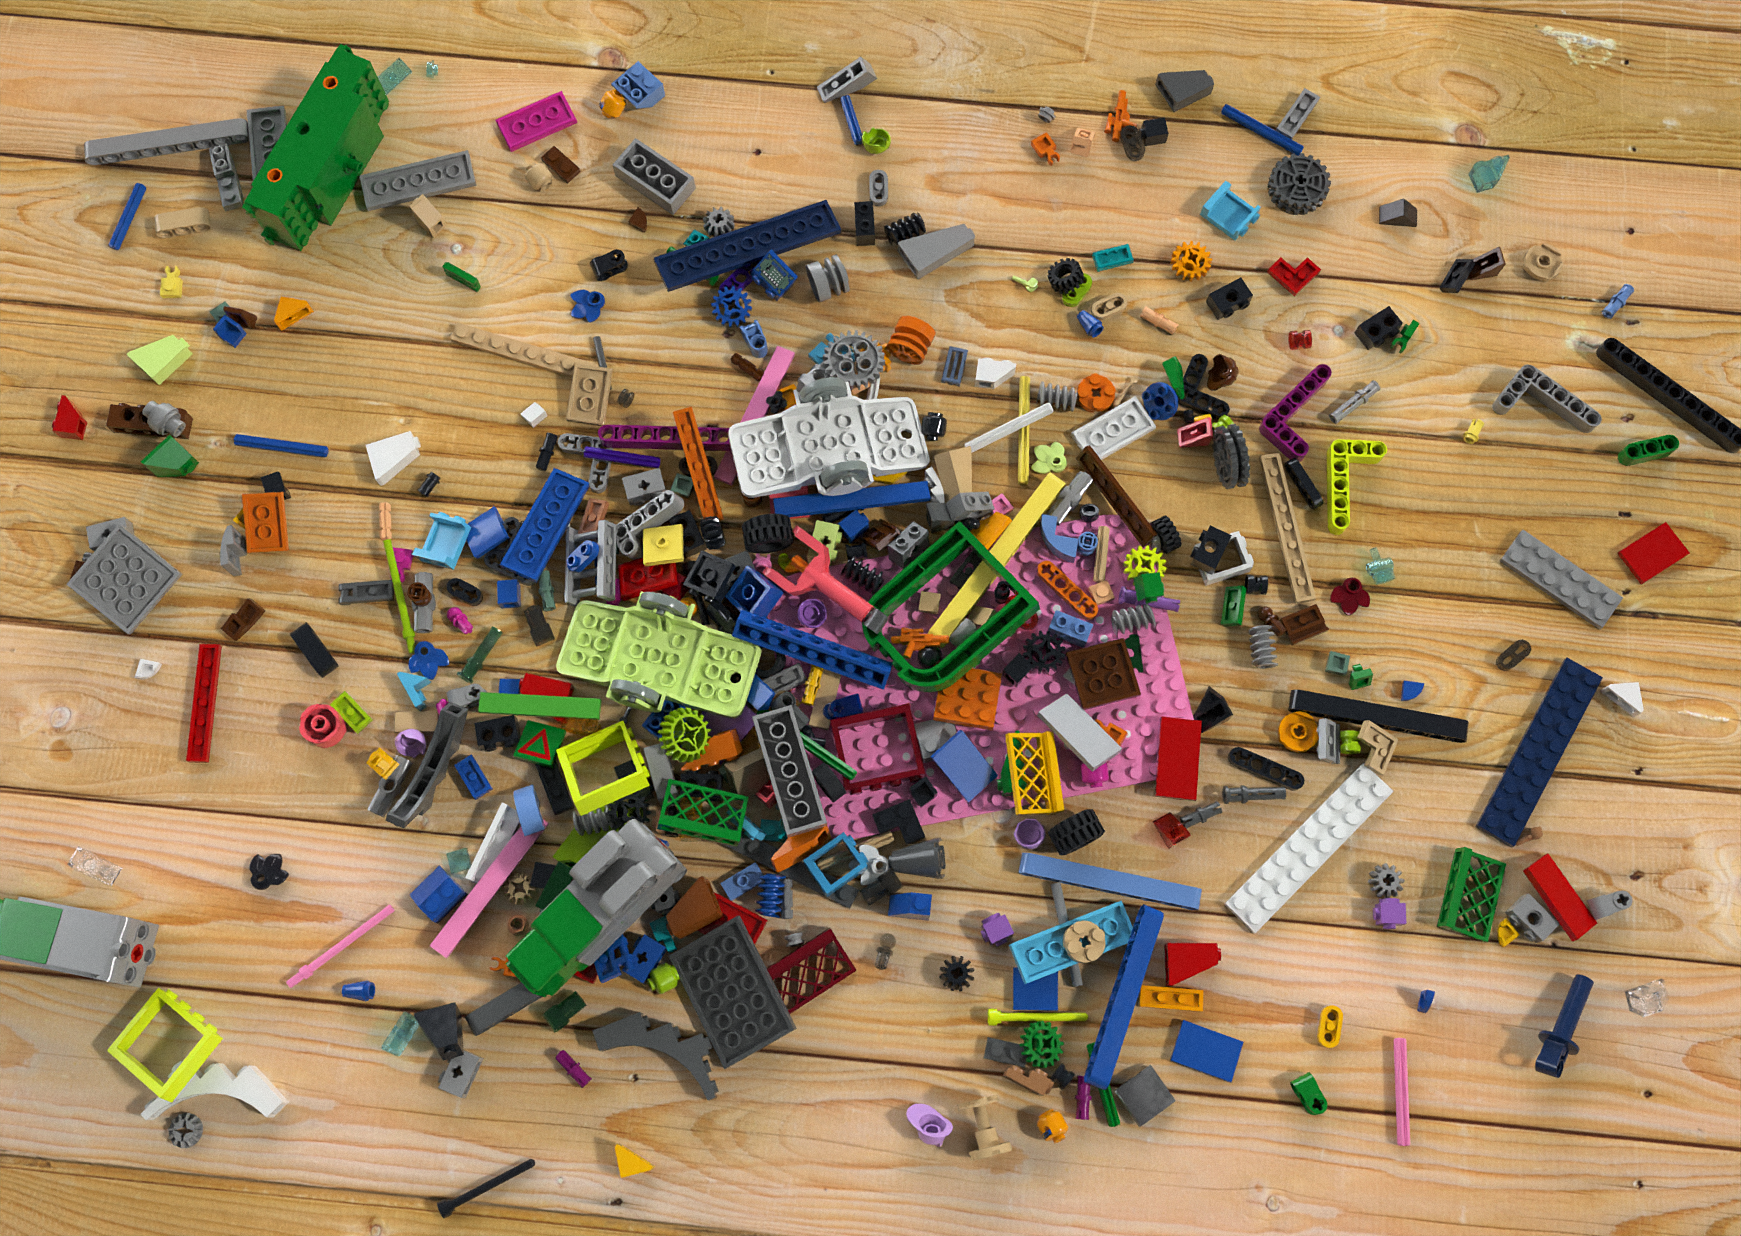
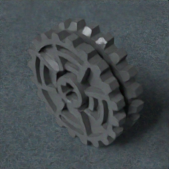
M1295 153L1291 154L1290 158L1287 156L1283 157L1282 162L1278 161L1276 163V168L1272 169V174L1269 177L1270 181L1267 187L1271 188L1268 191V194L1273 196L1271 201L1273 203L1277 202V207L1279 209L1284 208L1286 213L1293 211L1294 215H1298L1299 212L1305 215L1308 213V210L1316 211V206L1320 207L1323 204V200L1326 199L1330 190L1328 188L1331 185V181L1328 180L1330 173L1326 172V165H1321V160H1314L1312 155L1306 157L1304 153H1300L1299 156H1296Z
M1236 424L1228 425L1227 428L1224 426L1216 427L1212 437V448L1219 480L1226 489H1233L1236 485L1244 487L1249 482L1248 478H1250V459L1248 447L1245 444L1246 440L1243 438V432Z

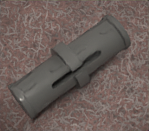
M1215 801L1204 808H1196L1195 812L1180 817V821L1182 823L1190 820L1183 824V827L1188 829L1199 822H1207L1208 818L1221 814L1222 808L1213 810L1220 806L1219 802Z

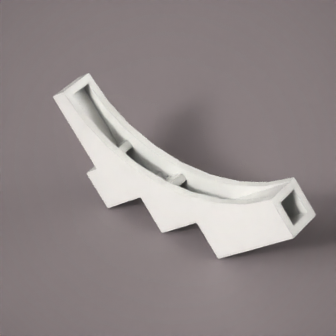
M182 1061L172 1067V1072L168 1075V1078L172 1076ZM213 1063L205 1069L204 1075L198 1069L173 1102L166 1101L160 1097L154 1098L145 1105V1110L141 1115L145 1120H155L167 1109L183 1100L199 1095L225 1094L254 1106L266 1118H273L289 1101L256 1066H244L236 1074L238 1077L236 1078L223 1063Z

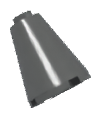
M940 837L892 851V855L888 857L889 868H893V871L898 873L944 879L945 874H941V870L946 868L944 846H939V842L942 839Z

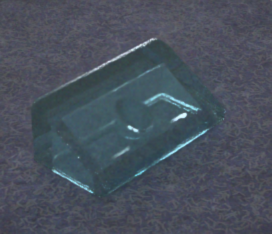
M399 57L382 72L378 79L386 95L412 71Z
M403 1012L381 1049L395 1056L402 1054L419 1027L412 1013Z

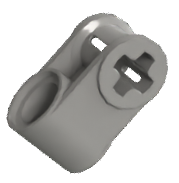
M471 684L462 688L452 689L446 694L448 702L469 709L479 706L480 693H477L475 698L476 692L487 691L479 684Z
M1623 890L1587 900L1595 920L1627 909L1632 905L1633 901L1631 895ZM1621 898L1622 902L1618 903L1617 899Z

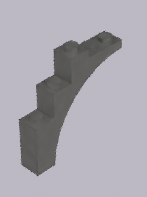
M449 702L441 709L424 759L402 797L387 813V822L397 827L405 828L418 814L423 816L432 807L436 786L446 777L450 757L459 750L468 712L467 708Z
M641 1012L593 1030L599 1051L603 1052L625 1046L649 1047L662 1051L678 1060L692 1073L708 1101L717 1098L718 1086L716 1081H711L709 1072H712L708 1059L705 1061L703 1057L711 1054L709 1049H712V1044L708 1036L705 1037L701 1033L679 1042V1038H682L678 1026L674 1027L673 1023H669L649 1031L648 1028L651 1027L647 1015L643 1016Z

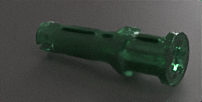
M492 626L472 657L467 658L466 665L457 675L464 681L472 684V679L478 670H482L483 661L503 633Z

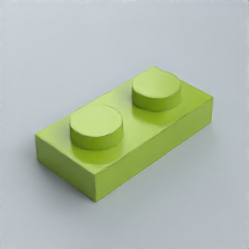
M346 691L330 704L357 734L373 721Z

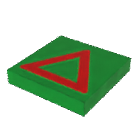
M528 720L514 752V758L552 768L558 755L556 749L561 747L566 730Z

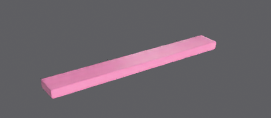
M780 346L776 347L741 422L766 416L770 405L766 403L767 397H772L778 391L795 356V352ZM726 451L714 475V479L732 486L737 477L732 451Z
M543 819L546 829L549 823ZM520 826L430 944V947L445 958L449 957L544 830L524 836Z

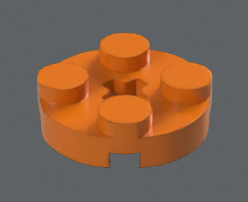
M1094 373L1080 382L1077 389V400L1079 405L1088 412H1103L1112 405L1116 389L1108 378ZM1093 390H1095V391L1098 390V391L1100 392L1099 394H1100L1101 396H1100V397H1099V396L1093 397V396H1092V394H1093L1092 391H1093Z

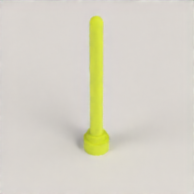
M988 1009L987 1014L988 1026H997V1023H1001V1021H1086L1088 1019L1087 1013H1001L997 1009Z

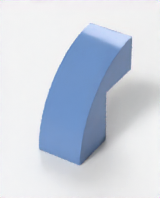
M1042 514L1040 531L1045 545L1058 558L1074 563L1078 539L1055 535L1057 516Z
M534 785L515 790L514 801L524 836L544 830L545 824L539 810L540 802Z

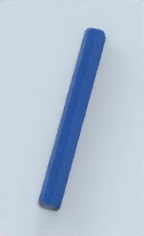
M1225 104L1222 108L1221 114L1293 154L1295 153V155L1299 156L1303 151V145L1234 107Z
M236 434L233 439L234 444L237 446L317 457H327L329 453L328 447L241 434Z

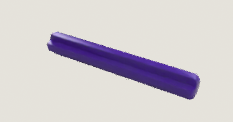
M588 446L584 448L585 458L652 468L660 467L661 460L659 457Z

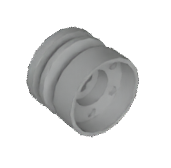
M837 254L831 256L832 263L828 257L824 259L825 268H822L818 261L806 265L811 288L819 303L831 299V289H833L837 296L841 295L840 288L844 294L850 291L846 269Z

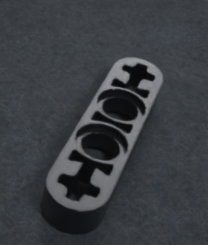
M1235 747L1228 754V761L1233 766L1286 789L1296 791L1304 785V776L1300 772L1249 750ZM1239 752L1241 753V758L1247 759L1248 756H1250L1251 758L1248 760L1246 766L1244 765V763L1246 762L1245 760L1240 759L1239 761H1235V756H1233V754ZM1253 760H1259L1262 763L1260 770L1252 768L1251 762ZM1271 768H1278L1281 776L1273 778L1270 774ZM1285 773H1288L1286 777L1290 779L1294 776L1297 777L1299 784L1297 783L1293 786L1292 781L1289 779H1285L1283 782L1282 779L1285 777Z

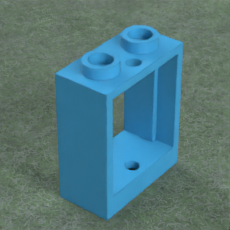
M844 832L803 860L804 865L827 897L868 868L866 864L869 862L862 851L859 853L854 846L857 844L852 836H846ZM843 842L859 866L830 885L814 861Z

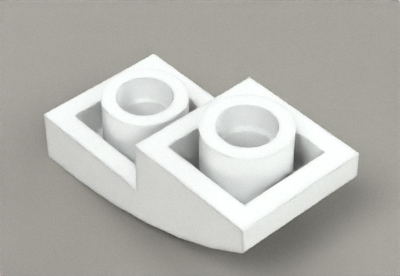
M931 466L925 470L924 481H928V487L932 488L930 490V502L945 503L941 482Z

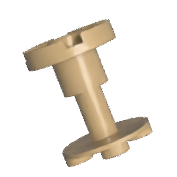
M997 1094L957 1105L958 1111L973 1108L979 1131L975 1132L979 1149L969 1152L971 1161L1012 1151L1010 1141L999 1143L996 1128H991L985 1104L999 1101Z

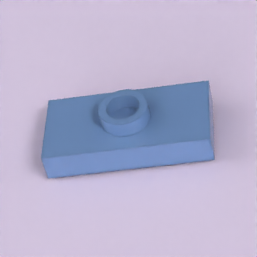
M755 862L720 884L730 901H733L763 883L764 881L760 879V876H763Z

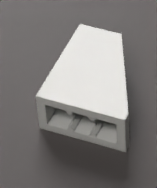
M411 431L366 445L375 480L380 486L385 485L420 455L418 450L421 447L420 441L417 436H413Z

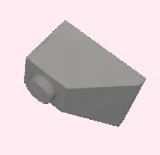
M935 720L914 724L923 763L933 761L931 756L957 733L954 724Z

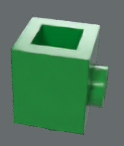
M1160 572L1141 574L1133 578L1137 601H1145L1146 604L1157 602L1158 598L1164 596V584L1161 582Z

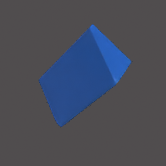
M755 674L747 701L759 711L768 710L775 692Z

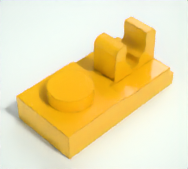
M380 747L370 755L369 760L366 762L385 780L399 766V763Z

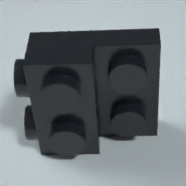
M701 550L683 585L689 589L688 593L698 598L699 595L704 596L703 599L714 605L715 601L721 604L730 587L727 582L736 566L729 561Z

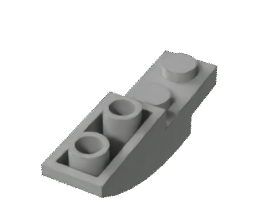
M227 143L209 148L213 172L218 182L222 206L225 212L242 207L243 193Z

